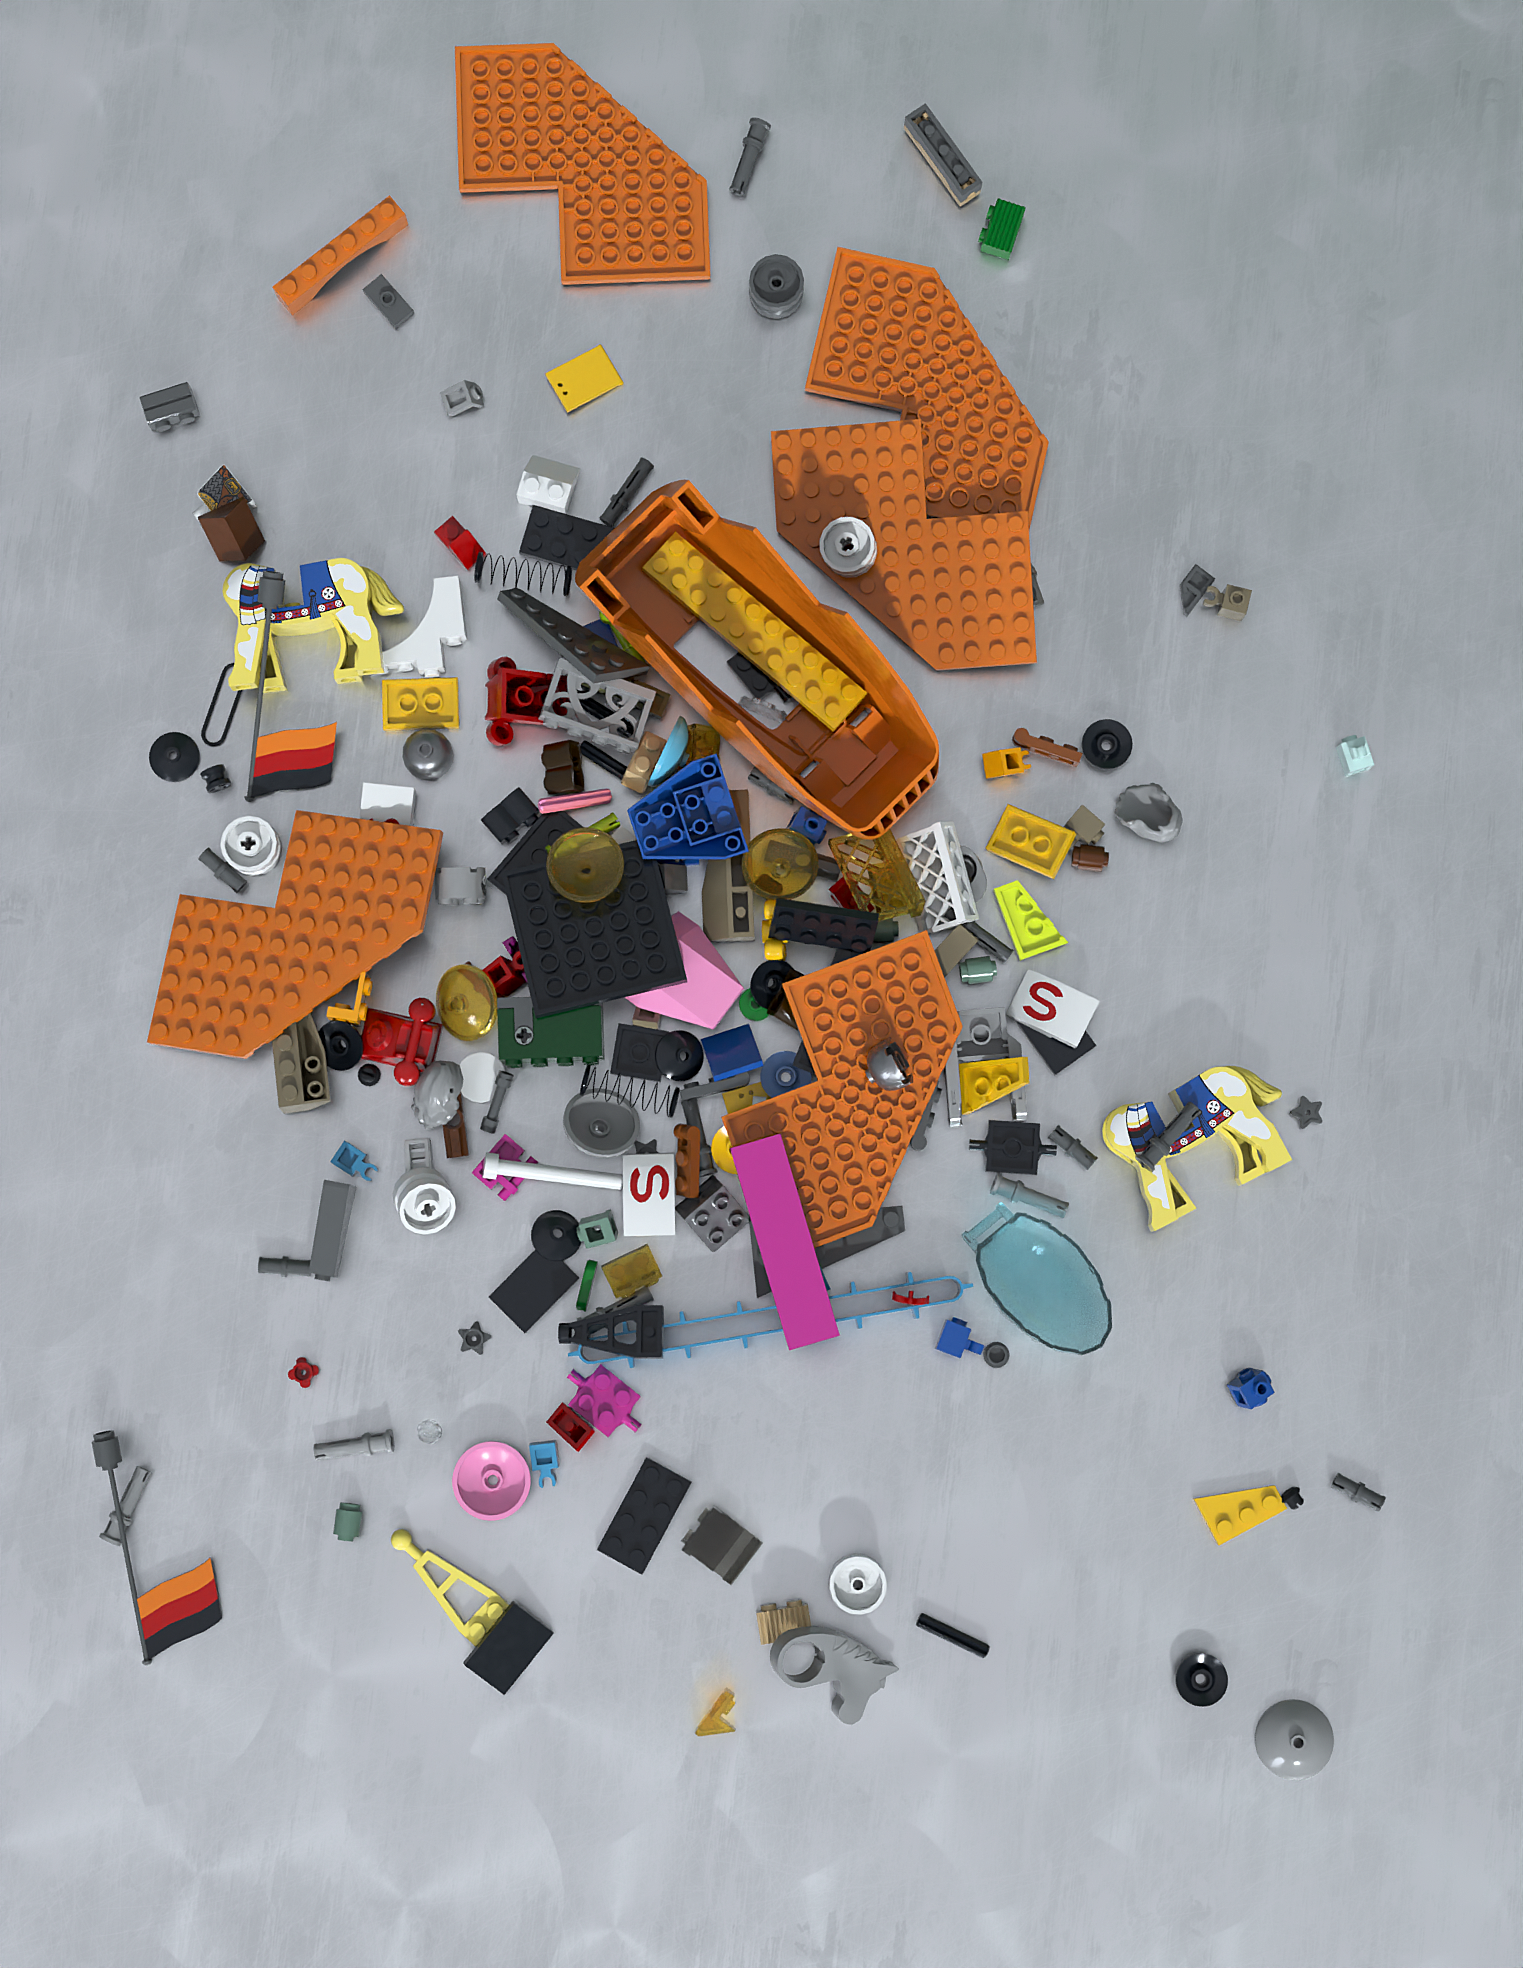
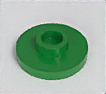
M750 988L741 995L739 1008L745 1018L751 1021H761L769 1016L767 1009L755 1002Z

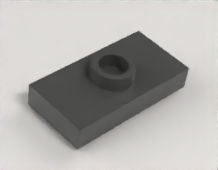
M382 274L362 289L364 294L395 329L414 314V310Z

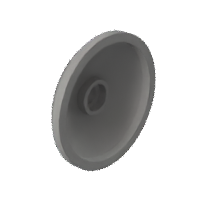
M594 1088V1098L593 1089L586 1090L583 1096L578 1093L569 1101L563 1115V1127L572 1144L584 1153L596 1157H614L630 1149L635 1143L640 1129L638 1113L634 1107H630V1101L619 1094L620 1105H618V1093L614 1091L612 1093L608 1089L606 1091V1100L605 1089H600L596 1098L595 1096L599 1088Z
M1284 1700L1268 1708L1261 1716L1255 1731V1746L1260 1760L1272 1773L1284 1779L1302 1780L1314 1776L1328 1763L1333 1751L1334 1736L1327 1717L1317 1707L1302 1700ZM1296 1738H1301L1302 1744L1299 1747H1295L1293 1744Z

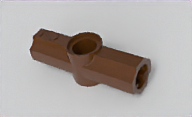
M461 1092L457 1097L459 1101V1108L457 1109V1113L460 1116L459 1124L456 1126H451L448 1123L443 1125L447 1158L469 1156Z

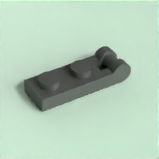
M748 1072L735 1075V1077L716 1082L712 1077L708 1079L709 1083L699 1085L698 1081L683 1085L684 1089L679 1090L682 1101H689L690 1099L745 1087L750 1082V1075Z
M937 1081V1085L910 1141L911 1148L915 1151H921L927 1145L924 1134L926 1127L931 1128L935 1113L931 1112L933 1102H939L942 1088H938L939 1081Z

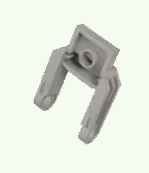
M1005 1007L957 1011L963 1027L944 1067L949 1127L963 1126L960 1103L962 1102L959 1060L967 1062L1002 1059L1003 1057H1022L1021 1044L1007 1033ZM1024 1085L1010 1093L1013 1122L1027 1121Z

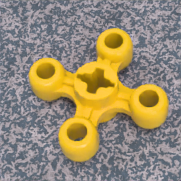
M766 900L764 902V917L767 920H762V942L765 943V959L786 961L787 951L785 943L789 941L768 938L776 900Z

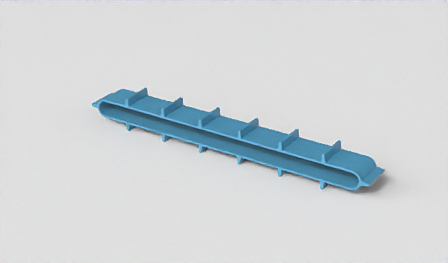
M907 1272L905 1284L857 1292L855 1283L850 1282V1293L829 1296V1299L943 1279H951L957 1284L958 1292L954 1298L949 1300L835 1319L836 1322L855 1319L857 1328L860 1329L862 1328V1317L911 1309L913 1318L918 1319L920 1307L954 1302L962 1296L963 1289L973 1287V1283L962 1284L954 1276L914 1282L912 1273ZM739 1301L737 1302V1313L686 1321L684 1311H681L680 1322L664 1325V1328L775 1309L776 1306L742 1311ZM622 1322L623 1332L615 1333L614 1336L636 1333V1330L630 1331L628 1322ZM783 1328L665 1348L663 1352L685 1348L687 1358H691V1347L740 1338L743 1340L744 1348H748L747 1337L781 1332ZM608 1335L592 1337L589 1339L596 1340L601 1338H607ZM579 1345L578 1351L568 1353V1357L579 1356L587 1364L627 1358L630 1368L635 1367L634 1358L626 1356L590 1361L584 1356V1346Z

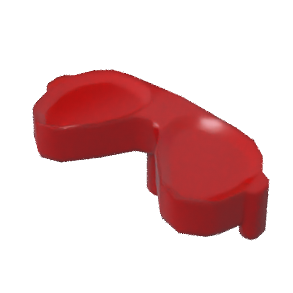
M893 1291L892 1300L909 1305L929 1304V1295L926 1298H913L914 1291H909L908 1297L898 1295Z

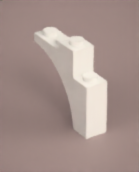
M459 576L433 579L431 603L422 622L403 642L382 652L385 673H388L389 669L397 668L399 671H410L414 669V666H417L420 675H425V678H436L440 676V673H446L443 643H446L448 646H455L467 640L462 587Z

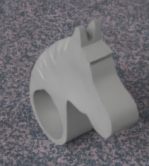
M817 1626L799 1627L785 1631L777 1637L770 1650V1663L773 1670L785 1683L792 1687L806 1688L833 1681L837 1695L832 1701V1712L841 1722L850 1725L861 1719L870 1696L880 1688L885 1687L886 1676L899 1670L892 1662L881 1660L868 1647L841 1632ZM808 1641L813 1643L815 1654L817 1653V1655L814 1656L811 1666L801 1674L789 1675L784 1673L783 1658L786 1651L798 1642Z

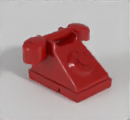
M507 656L492 661L487 669L489 681L485 684V687L488 688V709L485 720L492 721L486 728V735L493 745L503 746L510 743L514 735L513 729L508 723L544 725L543 721L538 718L553 674L516 669L515 662ZM560 675L555 693L567 692V676ZM558 698L553 702L552 708L557 715L564 716L567 714L566 708L560 707V705L569 702L568 698Z
M419 997L410 1003L408 1011L410 1017L368 1008L366 1021L364 1022L361 1035L364 1049L361 1059L395 1066V1080L405 1087L415 1085L420 1077V1072H423L436 1060L444 1025L431 1022L436 1014L434 1004L427 998Z

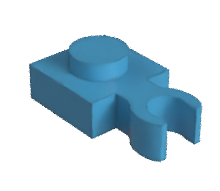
M345 1140L330 1161L351 1176L356 1171H359L362 1178L367 1181L372 1180L366 1176L368 1168L378 1171L375 1165L363 1162L367 1156L365 1153Z
M556 1440L530 1443L532 1471L540 1470L541 1472L539 1486L543 1488V1478L545 1477L551 1478L552 1486H555L557 1479L552 1468L559 1467Z

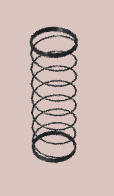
M479 552L477 555L474 572L475 583L480 582L483 565L486 560L485 557L483 561V552ZM490 555V558H491V583H490V585H492L493 576H494V572H495V568H496L497 562H496V564H495L494 571H493V575H492V557H491V555ZM502 556V559H503V587H504L505 580H506V575H507L508 568H509V565H510V563H511V560H510V562H509V564H508L507 571H506V574H505V564H504V558H503V556ZM515 559V565H516L515 588H517V583H518L520 571H521V568H522L523 563H524V561H523V562H522V565H521V567H520V570H519L518 578H517V563H516V559ZM527 560V564H528V587H527V590H529L530 582H531V578H532V575H533L534 568H533V570H532V574H531L530 581H529V563H528V560ZM539 562V565H540V593H541L542 586H543V582H544V578H545V574H546V571H547V569H548V566H547V568H546V570H545L544 577H543V581H542V585H541L542 575H541V564H540V562ZM552 565V573H553L552 595H553V593H554V589H555L556 581H557V578H558V574H559L560 569H561V567H560V568H559V571H558V573H557V577H556V580H555V584H554V570H553V565ZM569 565L567 569L564 566L563 595L565 597L569 594L572 577V566Z
M587 1064L579 1095L583 1096L595 1070L593 1082L594 1098L596 1066L588 1082L591 1065ZM609 1070L606 1071L605 1076H604L603 1081H602V1084H603L604 1079H605L606 1074H607L606 1089H605V1100H606V1091H607V1082H608ZM619 1073V1075H618V1077H617V1080H616V1083H615V1085H614V1088H613V1090H612V1093H613V1091H614V1089H615V1086H616V1084H617L618 1078H619L618 1095H617V1103H618V1105H620V1104H619V1088H620L621 1073ZM632 1076L631 1079H630V1082H631V1080H632V1083H631V1091H630V1107H631V1094H632L633 1076ZM644 1079V1081H643V1083H642V1086H641V1088H640V1091H639V1094H640L641 1089H642L643 1084H644L643 1097H642V1110H643V1111H645V1110L643 1109V1100H644V1091H645L646 1079ZM629 1082V1084H628V1087H627V1089H626V1092H625V1094H624V1097H625V1095H626V1093H627V1090H628V1088H629L630 1082ZM656 1082V1085H655L654 1090H653V1092H652L651 1098H650V1100H649V1102H648V1104H647V1107H648V1105H649V1103H650V1101H651V1099H652L653 1093H654V1091H655V1088H656L655 1103H654V1112H655V1114H657L655 1108H656V1096H657L658 1082ZM601 1084V1086H600V1088H599V1091H598L597 1095L595 1096V1098L598 1096V1094H599V1092H600V1089H601V1087H602V1084ZM670 1085L668 1086L665 1097L658 1112L660 1111L668 1092L667 1116L670 1118L673 1117L678 1102L680 1088L676 1087L674 1090L668 1115Z

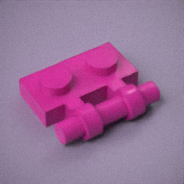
M504 1134L489 1153L499 1154V1159L522 1162L519 1157L525 1150ZM530 1156L526 1163L538 1164V1161ZM484 1159L472 1171V1174L491 1190L499 1182L503 1189L497 1195L504 1201L511 1194L514 1195L519 1190L517 1187L525 1179L512 1177L508 1181L504 1175H497L496 1180L482 1178Z

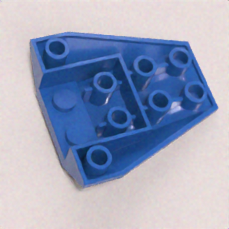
M717 753L692 761L627 810L643 859H727L749 852Z

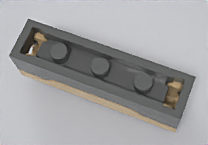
M925 103L905 116L904 130L958 205L961 207L979 195L983 182Z

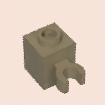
M1227 584L1222 593L1214 586L1206 588L1207 593L1214 595V600L1204 599V606L1213 607L1219 605L1218 616L1238 621L1243 620L1247 613L1252 590Z
M1081 805L1064 825L1065 828L1076 833L1068 852L1078 840L1084 845H1089L1090 842L1096 844L1105 834L1101 830L1105 823L1084 805Z

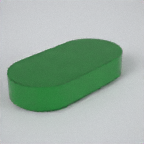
M587 1260L576 1303L577 1310L584 1312L587 1310L598 1261Z

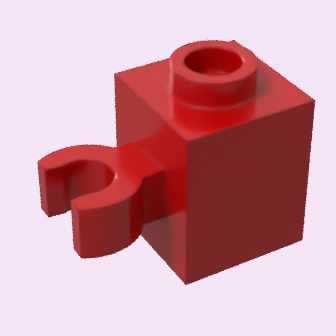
M520 951L514 954L512 960L500 955L481 970L493 991L508 996L526 982L521 971H524V966L521 964Z

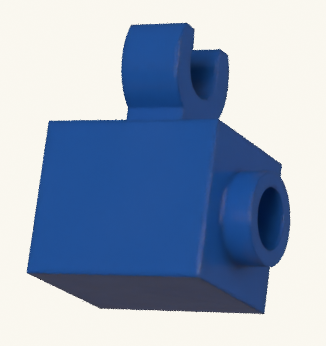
M953 1317L952 1321L945 1320L935 1349L961 1358L964 1349L981 1355L984 1345L969 1340L968 1337L971 1329L966 1327L967 1322Z

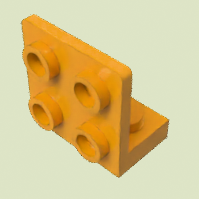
M366 971L360 974L354 1010L350 1008V1005L335 1003V1007L328 1006L326 1016L330 1022L337 1020L361 1026V1020L366 1021L368 1006L365 1003L366 995H371L373 981H371Z

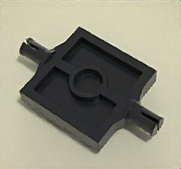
M739 652L726 662L757 702L768 694L775 692L784 703L792 698Z
M988 1120V1132L985 1140L969 1139V1144L979 1145H969V1150L984 1151L986 1157L985 1172L1037 1175L1038 1161L1041 1155L1056 1156L1057 1151H1047V1149L1057 1150V1145L1042 1144L1040 1139V1123Z

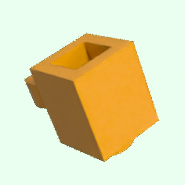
M1018 747L983 753L986 779L1023 773L1024 770L1031 768V764L1025 765L1022 761V757L1028 755L1029 751H1021V748Z

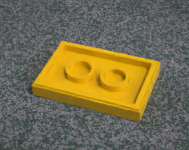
M458 677L382 680L383 730L460 729Z
M1007 804L985 849L1054 879L1076 833Z

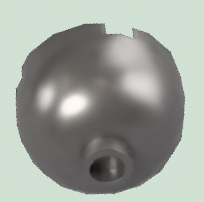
M422 729L414 732L407 738L403 746L402 758L405 767L413 776L421 780L437 779L449 771L453 763V750L449 740L442 733L433 729Z
M889 1037L872 1047L867 1056L868 1069L865 1070V1073L872 1084L876 1082L882 1089L896 1091L913 1083V1075H907L905 1069L910 1067L908 1061L896 1042L890 1044L891 1038Z

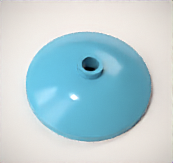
M679 716L651 775L648 786H658L671 778L679 766L684 768L690 754L686 753L689 734L684 717Z

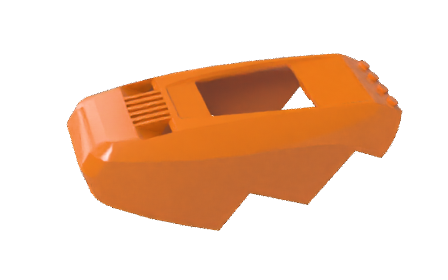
M689 480L674 481L651 492L579 563L575 574L577 586L635 650L737 751L772 782L821 817L856 837L872 840L886 833L935 783L939 773V744L935 732L908 687L877 646L848 612L821 604L756 527L721 518ZM675 532L867 692L862 701L834 732L800 703L785 717V720L777 728H767L713 684L674 648V645L700 619L644 573L642 567ZM864 710L868 713L856 727L850 725ZM814 761L817 766L805 778L799 775Z

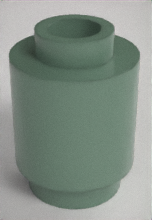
M893 916L879 917L873 942H894V936H899L898 921H893Z
M990 956L969 958L965 959V962H959L961 982L974 984L993 981V976H997L995 960L991 961Z
M340 1502L339 1509H336L333 1534L338 1535V1540L353 1541L354 1537H359L362 1519L361 1505Z

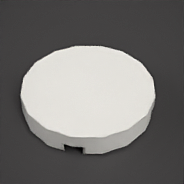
M478 1052L470 1054L461 1061L460 1068L464 1079L461 1089L462 1095L476 1103L483 1104L492 1101L497 1087L495 1080L499 1070L506 1071L504 1065L497 1057L490 1053Z

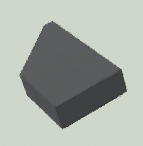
M1196 564L1179 585L1183 612L1186 617L1206 593V588L1215 581L1213 576Z

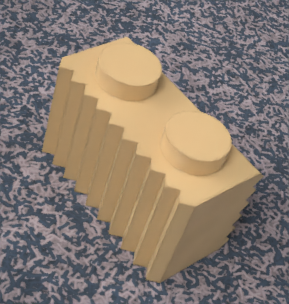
M645 731L639 742L638 749L635 750L625 771L621 784L639 793H644L667 741Z
M802 1599L787 1601V1606L777 1608L776 1603L761 1605V1610L756 1611L761 1645L774 1643L777 1637L787 1630L811 1626L808 1603L802 1604Z

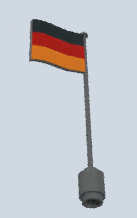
M263 571V576L259 579L257 602H261L262 607L267 608L248 792L247 796H244L247 802H252L255 796L270 792L313 788L329 783L331 780L337 722L318 728L283 730L259 737L272 609H277L278 605H283L286 581L283 579L284 573Z
M114 1430L103 1431L93 1434L92 1448L96 1467H102V1471L108 1470L144 1657L142 1664L148 1666L152 1663V1658L165 1649L206 1631L222 1619L215 1577L210 1557L195 1569L164 1581L139 1598L137 1597L113 1469L118 1468L117 1463L122 1462L118 1436H115Z

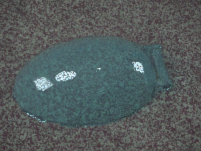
M1001 1202L996 1205V1209L974 1228L969 1232L965 1231L961 1234L964 1241L976 1253V1264L984 1290L1000 1314L1032 1341L1058 1352L1075 1355H1085L1103 1347L1112 1329L1111 1302L1106 1296L1103 1288L1104 1284L1099 1273L1079 1245L1066 1234H1062L1051 1223L1043 1219L1039 1220L1031 1215H1027V1213L1017 1212L1013 1215ZM1003 1217L1007 1221L982 1243H978L976 1239Z

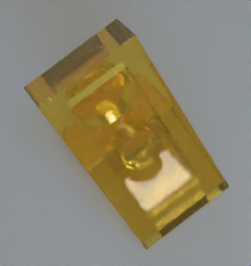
M727 1687L724 1689L696 1727L695 1734L697 1736L736 1731L732 1724L721 1717L722 1713L727 1715L736 1702L733 1701L735 1693Z

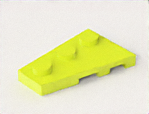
M1018 880L993 889L1020 961L1068 943Z

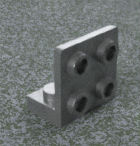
M711 1175L699 1186V1198L686 1197L675 1207V1210L712 1252L718 1250L751 1221L749 1215L714 1175Z

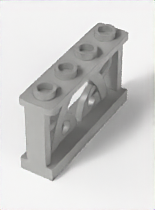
M559 658L538 719L542 720L543 724L547 727L557 729L559 726L568 729L567 733L576 737L585 735L591 737V741L596 744L605 746L608 743L616 746L615 749L617 751L630 754V751L635 752L638 749L656 691L623 679L592 683L566 659ZM560 675L567 676V692L555 693ZM582 683H587L590 687V691L587 693H577V690L583 691L581 688ZM601 688L605 690V699L608 706L616 713L592 722L584 712L579 699L590 698ZM618 694L622 697V701L617 702L623 706L622 708L614 704L612 701L613 695ZM558 698L569 699V702L560 705V707H564L567 710V714L564 716L557 715L553 711L552 704ZM637 702H641L644 704L637 721L629 712ZM574 716H576L579 722L573 721L571 719ZM623 718L630 721L633 726V734L628 738H622L617 734L619 727L625 731L627 730L625 723L621 721ZM609 727V733L601 730Z

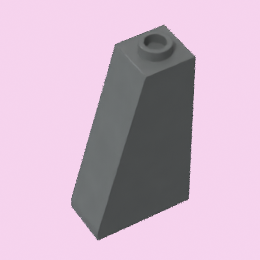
M324 1180L309 1273L315 1274L314 1279L330 1282V1277H338L356 1186Z

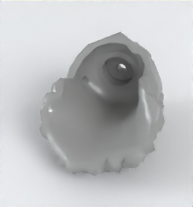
M1159 784L1133 785L1132 787H1127L1125 793L1119 795L1120 800L1116 802L1118 807L1115 809L1116 817L1119 818L1122 825L1127 826L1137 835L1163 843L1172 840L1179 834L1183 821L1181 811L1171 798L1166 795V792Z
M441 1060L432 1062L420 1074L415 1085L414 1104L411 1105V1108L419 1123L424 1124L425 1129H433L439 1125H445L457 1115V1109L459 1108L457 1097L463 1087L464 1079L460 1065L454 1062Z

